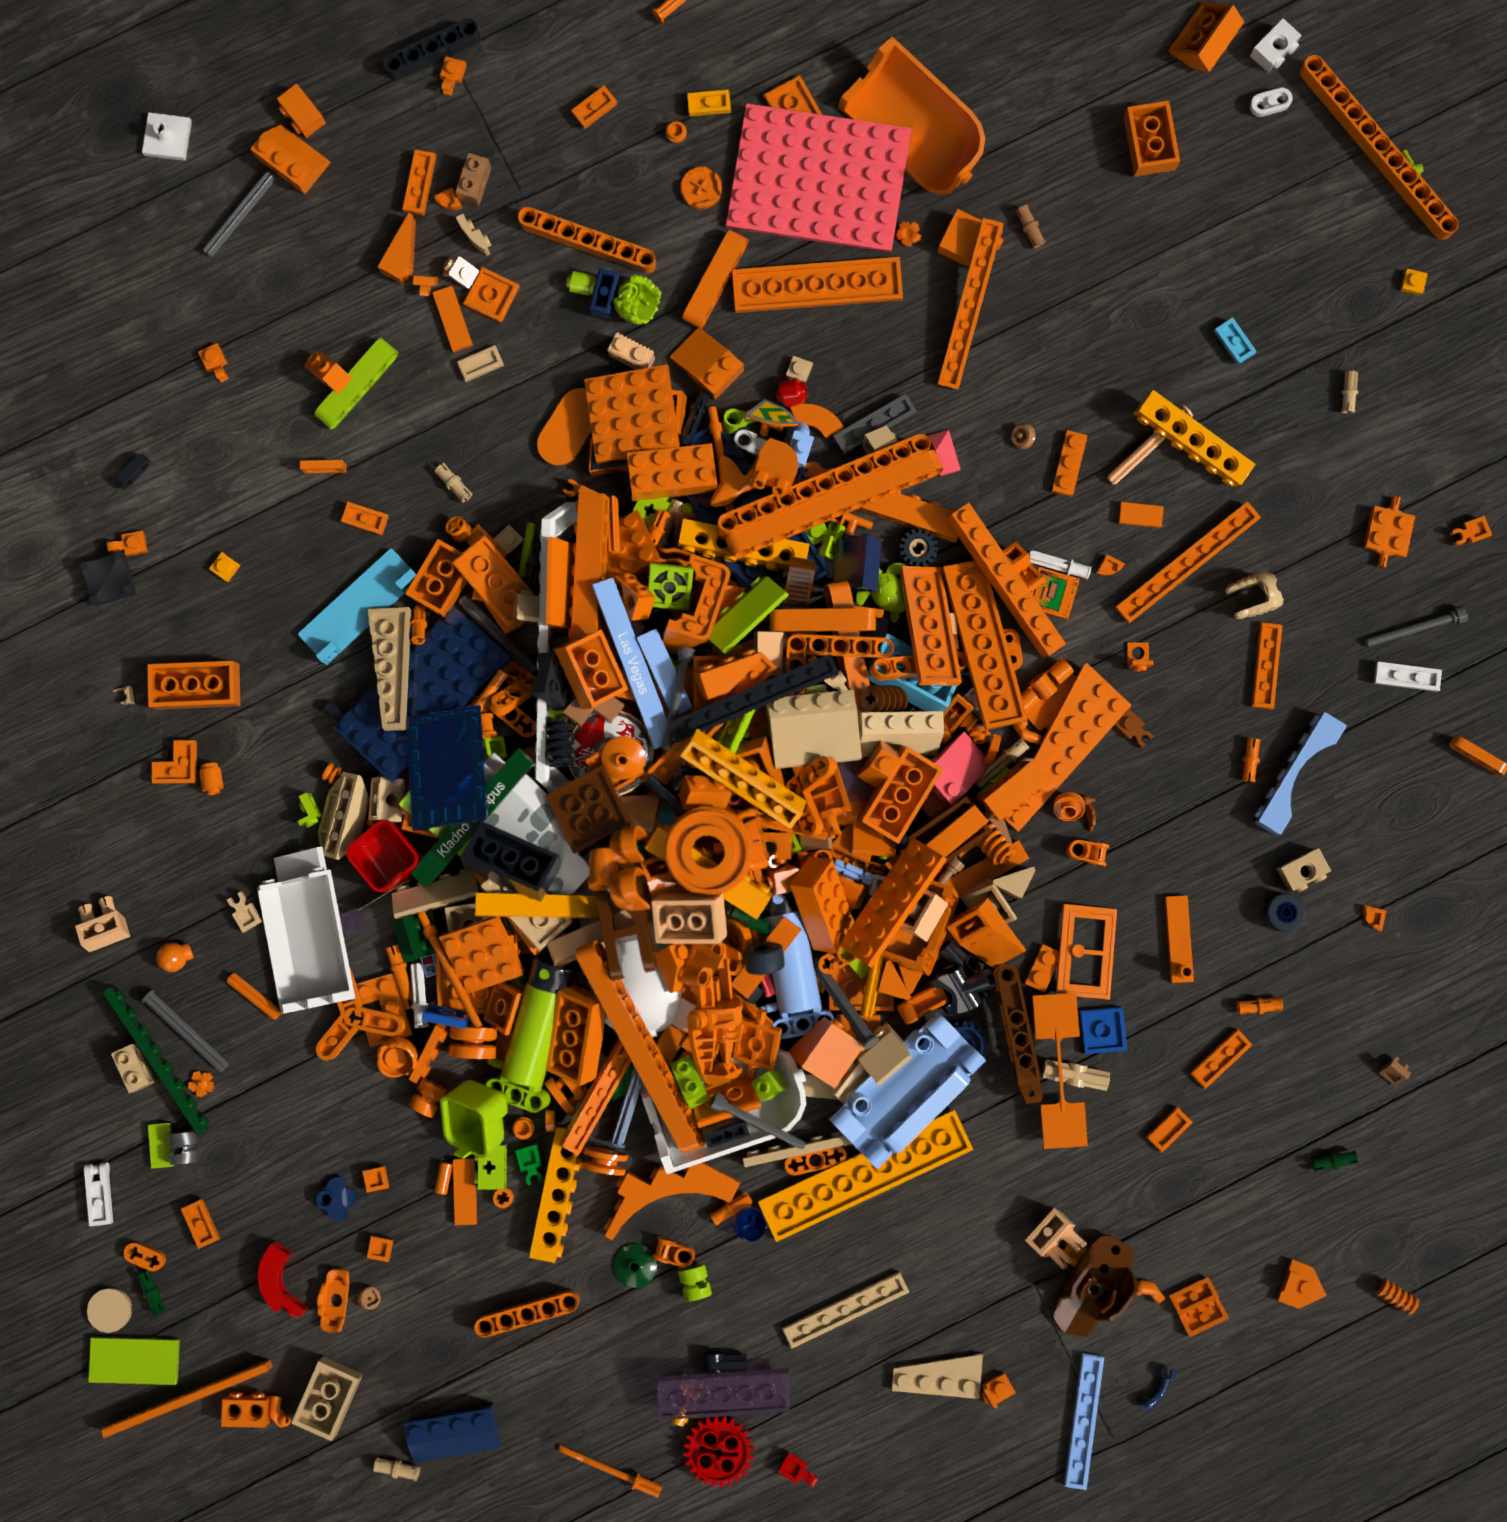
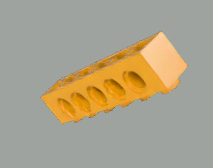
M1154 390L1146 394L1133 413L1137 416V420L1146 426L1150 425L1155 429L1154 432L1158 436L1168 438L1172 441L1171 445L1173 447L1186 451L1191 460L1204 464L1206 466L1205 469L1209 473L1219 475L1223 478L1222 482L1229 487L1242 485L1255 466V463ZM1156 411H1160L1162 413V421L1156 419ZM1173 423L1178 424L1180 427L1178 434L1172 429ZM1191 435L1197 439L1196 446H1193L1189 441ZM1207 448L1213 450V458L1207 456ZM1225 460L1230 462L1231 468L1229 471L1224 468L1223 463Z
M683 519L678 549L692 554L694 552L702 553L707 558L723 557L725 561L733 563L736 560L745 562V565L752 567L762 565L772 571L783 569L784 564L789 563V560L784 561L780 558L779 555L781 553H787L791 557L807 559L810 544L788 539L765 547L764 549H767L770 553L766 557L761 556L758 551L735 559L728 546L726 548L717 546L716 543L719 540L725 541V539L718 535V525ZM698 536H703L706 538L707 542L704 544H699L696 542L695 538Z
M696 729L686 742L680 755L682 758L791 829L803 814L806 800L699 729Z
M562 1126L556 1127L529 1258L553 1263L556 1262L557 1257H562L564 1245L560 1244L562 1236H566L568 1223H565L566 1214L570 1215L573 1202L569 1201L570 1194L575 1193L577 1180H574L575 1171L580 1170L582 1160L574 1153L571 1157L563 1155V1147L558 1144L567 1128ZM565 1167L569 1172V1176L567 1178L559 1177L557 1173L558 1168ZM555 1189H561L564 1192L562 1200L554 1198L553 1191ZM550 1211H557L560 1219L558 1221L550 1220ZM547 1232L553 1233L555 1235V1242L548 1243L544 1239V1234Z

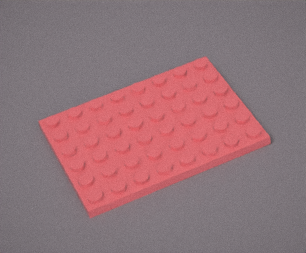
M746 104L726 228L891 253L912 128Z

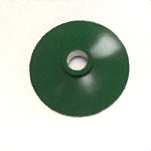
M638 1243L624 1246L619 1250L614 1260V1272L618 1280L632 1288L647 1285L654 1278L657 1270V1261L651 1258L654 1253L645 1245ZM637 1263L639 1269L636 1271L632 1270L631 1264Z

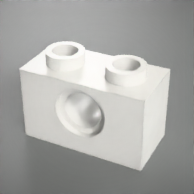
M1282 19L1254 47L1250 56L1267 72L1273 67L1277 69L1284 62L1285 59L1283 57L1287 53L1291 55L1298 48L1299 44L1297 42L1301 34L1285 19ZM1273 45H1279L1281 49H1275Z

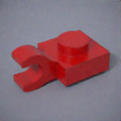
M790 1451L778 1470V1473L795 1484L801 1479L814 1487L818 1480L816 1474L806 1470L808 1463Z

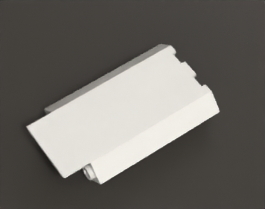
M316 847L274 858L278 882L275 883V879L262 881V885L257 887L281 1014L354 999L355 994L331 870L326 869L323 848Z

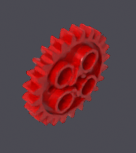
M716 1413L714 1420H711L707 1415L706 1423L699 1419V1428L696 1426L691 1427L694 1434L687 1433L686 1437L691 1442H684V1447L689 1450L684 1451L683 1456L690 1457L685 1461V1465H692L689 1473L697 1472L695 1480L703 1477V1485L711 1481V1488H714L715 1483L719 1482L720 1488H723L724 1482H727L731 1487L733 1478L740 1482L739 1474L747 1475L744 1467L751 1468V1463L747 1460H754V1455L749 1453L754 1450V1446L748 1444L753 1441V1438L746 1437L749 1432L748 1428L741 1430L743 1422H739L737 1425L734 1424L735 1417L727 1421V1415L724 1414L721 1420ZM712 1433L716 1436V1440L714 1442H707L704 1436ZM729 1437H734L738 1443L735 1446H728L726 1440ZM700 1446H704L708 1449L702 1450L700 1449ZM718 1447H722L720 1455L716 1454ZM737 1452L738 1455L734 1456L731 1453ZM708 1455L712 1458V1462L710 1464H703L700 1458ZM729 1459L734 1465L731 1468H724L722 1462Z

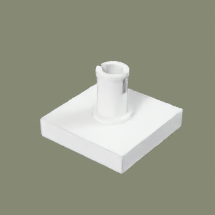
M148 113L142 150L144 156L186 161L191 119L188 117Z

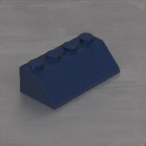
M494 1403L410 1417L404 1423L407 1446L414 1463L501 1448Z

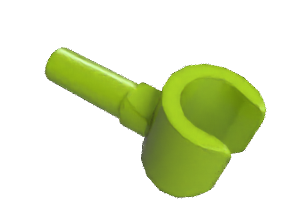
M1403 150V156L1421 176L1423 165L1414 164L1407 150Z

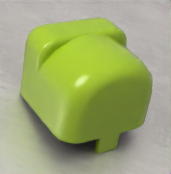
M466 1080L441 1098L443 1134L449 1144L459 1148L454 1152L455 1156L464 1159L468 1155L473 1154L484 1158L504 1140L503 1117L508 1112V1104L505 1094L501 1091L474 1080Z

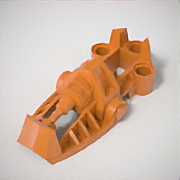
M722 941L719 944H692L686 966L682 972V980L685 984L690 985V991L696 994L697 1009L690 1011L687 1015L691 1052L701 1081L709 1085L725 1084L739 1076L742 1072V1067L733 1063L732 1054L733 1044L739 1040V1024L743 1021V1003L737 994H732L731 975H737L742 967L741 960L744 957L739 951ZM712 969L718 974L715 978H713ZM715 1042H719L721 1063L713 1066Z

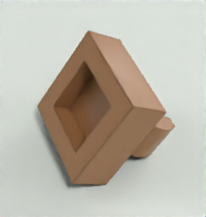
M1399 1057L1392 1059L1389 1063L1382 1066L1379 1074L1395 1087L1408 1080L1411 1074L1408 1071L1407 1064L1402 1066L1398 1063Z

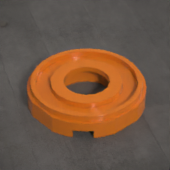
M699 806L680 816L670 828L666 840L665 860L671 875L687 890L695 893L718 895L733 889L745 878L752 865L754 842L749 828L746 827L734 812L726 808ZM711 835L722 842L725 856L720 865L714 868H705L695 862L692 857V846L696 839L701 836Z

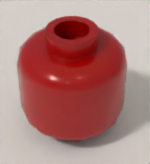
M791 378L780 382L779 390L776 391L778 402L783 403L787 408L803 404L806 397H808L807 386L804 380L801 381L799 378Z

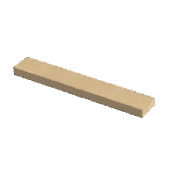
M899 1271L782 1327V1330L792 1349L909 1293V1290Z

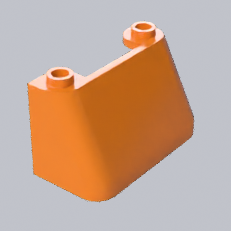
M694 554L691 555L688 566L694 567L691 598L695 599L690 615L683 613L682 617L677 621L669 619L662 641L667 652L675 654L679 646L692 648L706 642L710 638L730 578V570L727 566Z
M932 880L926 890L938 895L948 905L928 941H923L899 929L881 954V956L928 976L933 970L948 931L947 926L952 921L959 901V895L954 887Z

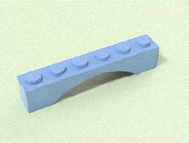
M1326 712L1319 714V716L1316 714L1309 724L1312 726L1308 734L1305 732L1298 742L1300 744L1297 752L1294 750L1288 758V767L1286 770H1281L1277 776L1279 782L1275 788H1270L1265 797L1268 800L1264 806L1261 805L1254 815L1257 817L1254 823L1275 836L1282 834L1292 817L1290 806L1291 792L1298 772L1315 753L1325 747L1336 744L1347 726Z

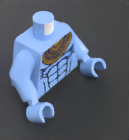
M797 421L798 426L784 427V429L788 428L784 443L788 444L796 452L799 458L797 470L799 472L806 464L814 437L809 435L810 431L807 424Z

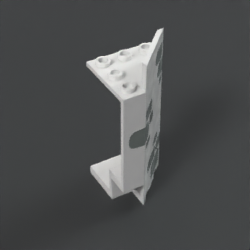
M495 753L485 762H481L483 763L484 787L505 764ZM469 774L464 781L470 780L471 774ZM526 774L485 822L558 854L561 868L550 885L547 894L572 895L586 880V877L589 876V867L582 858L586 851L583 850L578 854H573L545 796L547 794ZM473 781V795H474V797H475L474 781ZM462 782L459 786L460 789L457 790L458 800L472 798V782ZM456 792L446 802L456 801ZM470 799V800H464V801H459L458 803H460V802H466V801H472V799Z

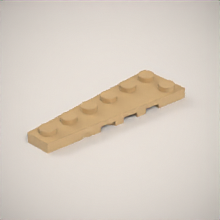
M410 607L368 609L370 633L373 642L372 649L375 658L374 665L378 682L377 689L380 697L379 705L382 728L384 731L406 730L411 609Z

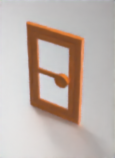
M1063 904L1056 994L1076 993V997L1110 1000L1117 909ZM1075 917L1105 920L1102 951L1085 950L1079 944L1072 947ZM1084 954L1102 955L1099 987L1069 984L1072 955L1074 957H1082Z

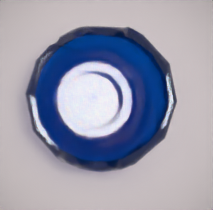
M746 1206L734 1215L733 1228L742 1240L754 1242L765 1235L768 1223L758 1208Z

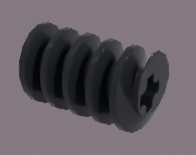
M563 719L547 721L546 724L549 727L547 729V734L549 735L547 737V742L549 743L547 750L550 752L548 754V760H550L548 766H568L569 763L575 762V758L569 757V755L575 753V750L569 749V746L575 745V742L568 740V738L574 737V733L568 732V730L574 728V725L569 724Z

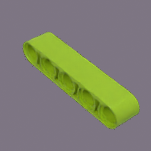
M378 339L349 371L348 374L352 377L350 382L339 394L332 391L316 409L314 415L327 427L334 429L398 356V351L384 339Z

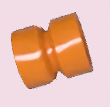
M422 1078L417 1087L418 1094L412 1096L408 1106L427 1117L433 1118L439 1107L437 1102H440L441 1098L445 1096L447 1089L432 1080Z

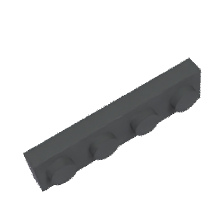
M904 394L833 435V438L843 455L863 444L865 434L886 425L890 429L916 414L917 411L907 394Z

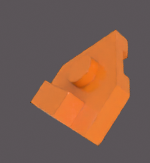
M1290 1259L1277 1301L1300 1309L1325 1297L1326 1293L1314 1268Z

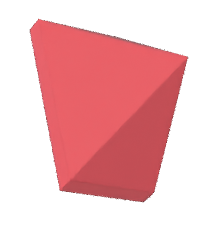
M949 430L929 435L931 448L935 450L944 468L939 475L943 476L960 471Z

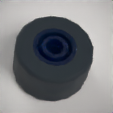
M1279 893L1273 895L1266 901L1263 907L1265 922L1276 931L1290 932L1296 930L1305 919L1306 910L1304 904L1293 894Z
M763 942L753 944L744 949L745 968L749 974H771L780 971L785 966L783 947L779 943Z

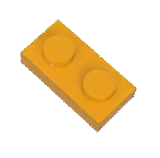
M729 89L687 93L690 117L731 113Z

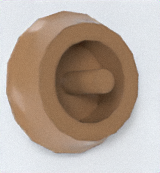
M1027 423L1017 425L1011 433L1013 444L1019 449L1031 447L1035 440L1034 428Z

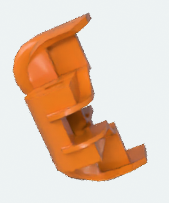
M639 825L624 827L620 832L612 835L610 848H599L590 851L589 862H587L589 876L586 879L589 881V888L592 891L610 889L614 904L628 911L650 909V905L639 896L636 889L635 877L644 875V871L639 867L623 869L619 873V865L644 861V858L638 852L636 841L649 840L650 836Z

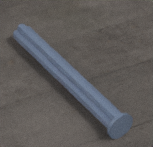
M635 1066L612 1139L608 1141L609 1144L619 1148L625 1147L624 1140L643 1083Z

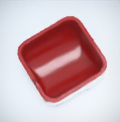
M388 820L378 821L351 843L346 851L348 860L370 887L382 893L389 892L402 884L412 875L411 872L421 862L419 852L406 838L405 833L396 823Z

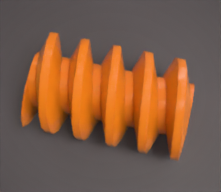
M990 824L988 826L992 832L976 842V845L981 847V851L987 855L988 859L992 860L994 865L998 866L1009 861L1016 854L1017 849L1009 850L1012 843L1007 842L1003 844L1006 837L1001 836L998 838L1001 831L995 830L993 832L995 825Z

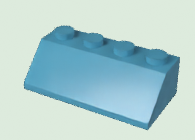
M888 633L884 638L891 640L894 645L893 653L886 658L913 655V649L910 645ZM882 642L878 651L881 654H887L889 645L886 642ZM872 658L867 668L869 681L881 686L901 687L907 694L908 702L926 712H944L948 708L957 686L919 685L917 677L883 681L876 680L871 675L870 668L880 658ZM897 663V670L900 672H905V667L902 664ZM876 666L879 673L886 674L883 666Z

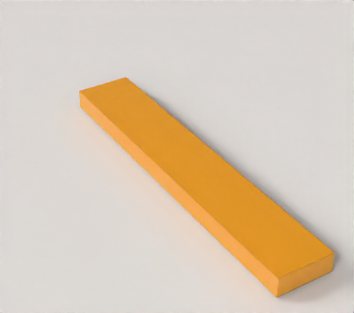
M476 893L475 916L600 919L596 896L545 895L543 900L539 902L523 894Z

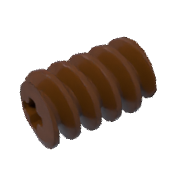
M870 685L861 693L860 701L862 708L867 712H903L907 707L908 697L905 690L898 686Z

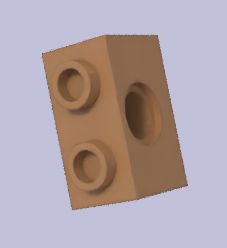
M468 153L456 189L459 201L475 206L480 205L491 171L489 159Z

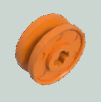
M584 1147L583 1153L592 1157V1160L581 1161V1168L609 1175H625L626 1169L617 1165V1162L628 1161V1154L605 1148Z

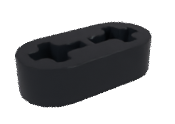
M143 453L137 455L116 476L115 483L122 490L129 488L148 469L151 461Z

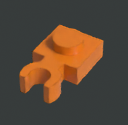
M1485 516L1462 524L1464 530L1458 528L1450 532V535L1458 534L1460 536V541L1455 542V546L1463 544L1467 539L1472 544L1492 536Z

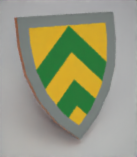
M766 399L745 414L748 418L762 422L760 428L761 436L768 435L769 427L782 432L785 426H798L795 417L788 410Z

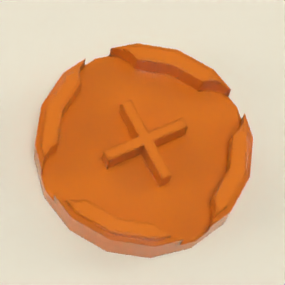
M695 167L689 170L681 181V195L690 207L707 209L714 206L720 199L722 193L721 180L718 174L709 170V168Z

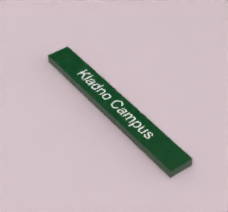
M520 748L517 749L484 787L486 819L453 824L411 874L425 888L429 887L471 839L480 822H485L536 763Z

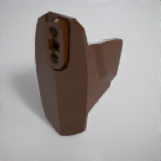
M1102 1235L1087 1248L1069 1276L1053 1313L1056 1323L1064 1333L1074 1336H1088L1099 1322H1112L1129 1307L1138 1294L1136 1276L1131 1270L1134 1254L1130 1246L1112 1235ZM1117 1245V1251L1111 1253V1248ZM1102 1264L1107 1265L1105 1270H1100Z

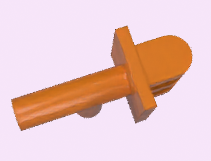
M851 513L839 516L838 520L836 518L829 520V522L836 524V526L844 524L845 520L848 521L845 535H853L856 525L871 530L873 522Z

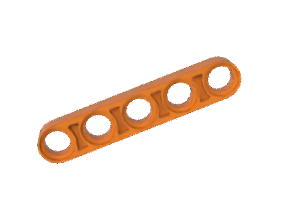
M956 651L957 658L962 661V666H959L960 672H962L968 664L965 654L961 651ZM914 655L877 659L871 666L870 673L876 680L880 681L917 677ZM896 664H902L905 667V672L898 671ZM876 666H883L886 674L879 673Z

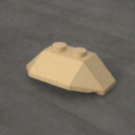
M342 772L340 778L328 791L318 829L319 844L323 848V853L326 857L339 860L346 854L348 846L362 835L370 799L362 777L359 775Z

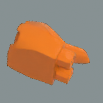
M770 438L761 448L754 464L746 475L742 474L730 458L720 455L718 461L720 484L710 500V506H727L744 492L761 490L769 486L773 487L772 492L774 495L782 497L785 492H789L797 474L799 458L796 452L788 444Z

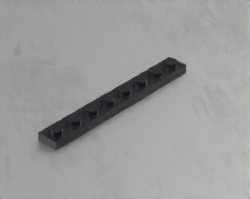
M828 654L668 722L676 743L691 737L696 729L704 732L838 675L839 672L831 654Z

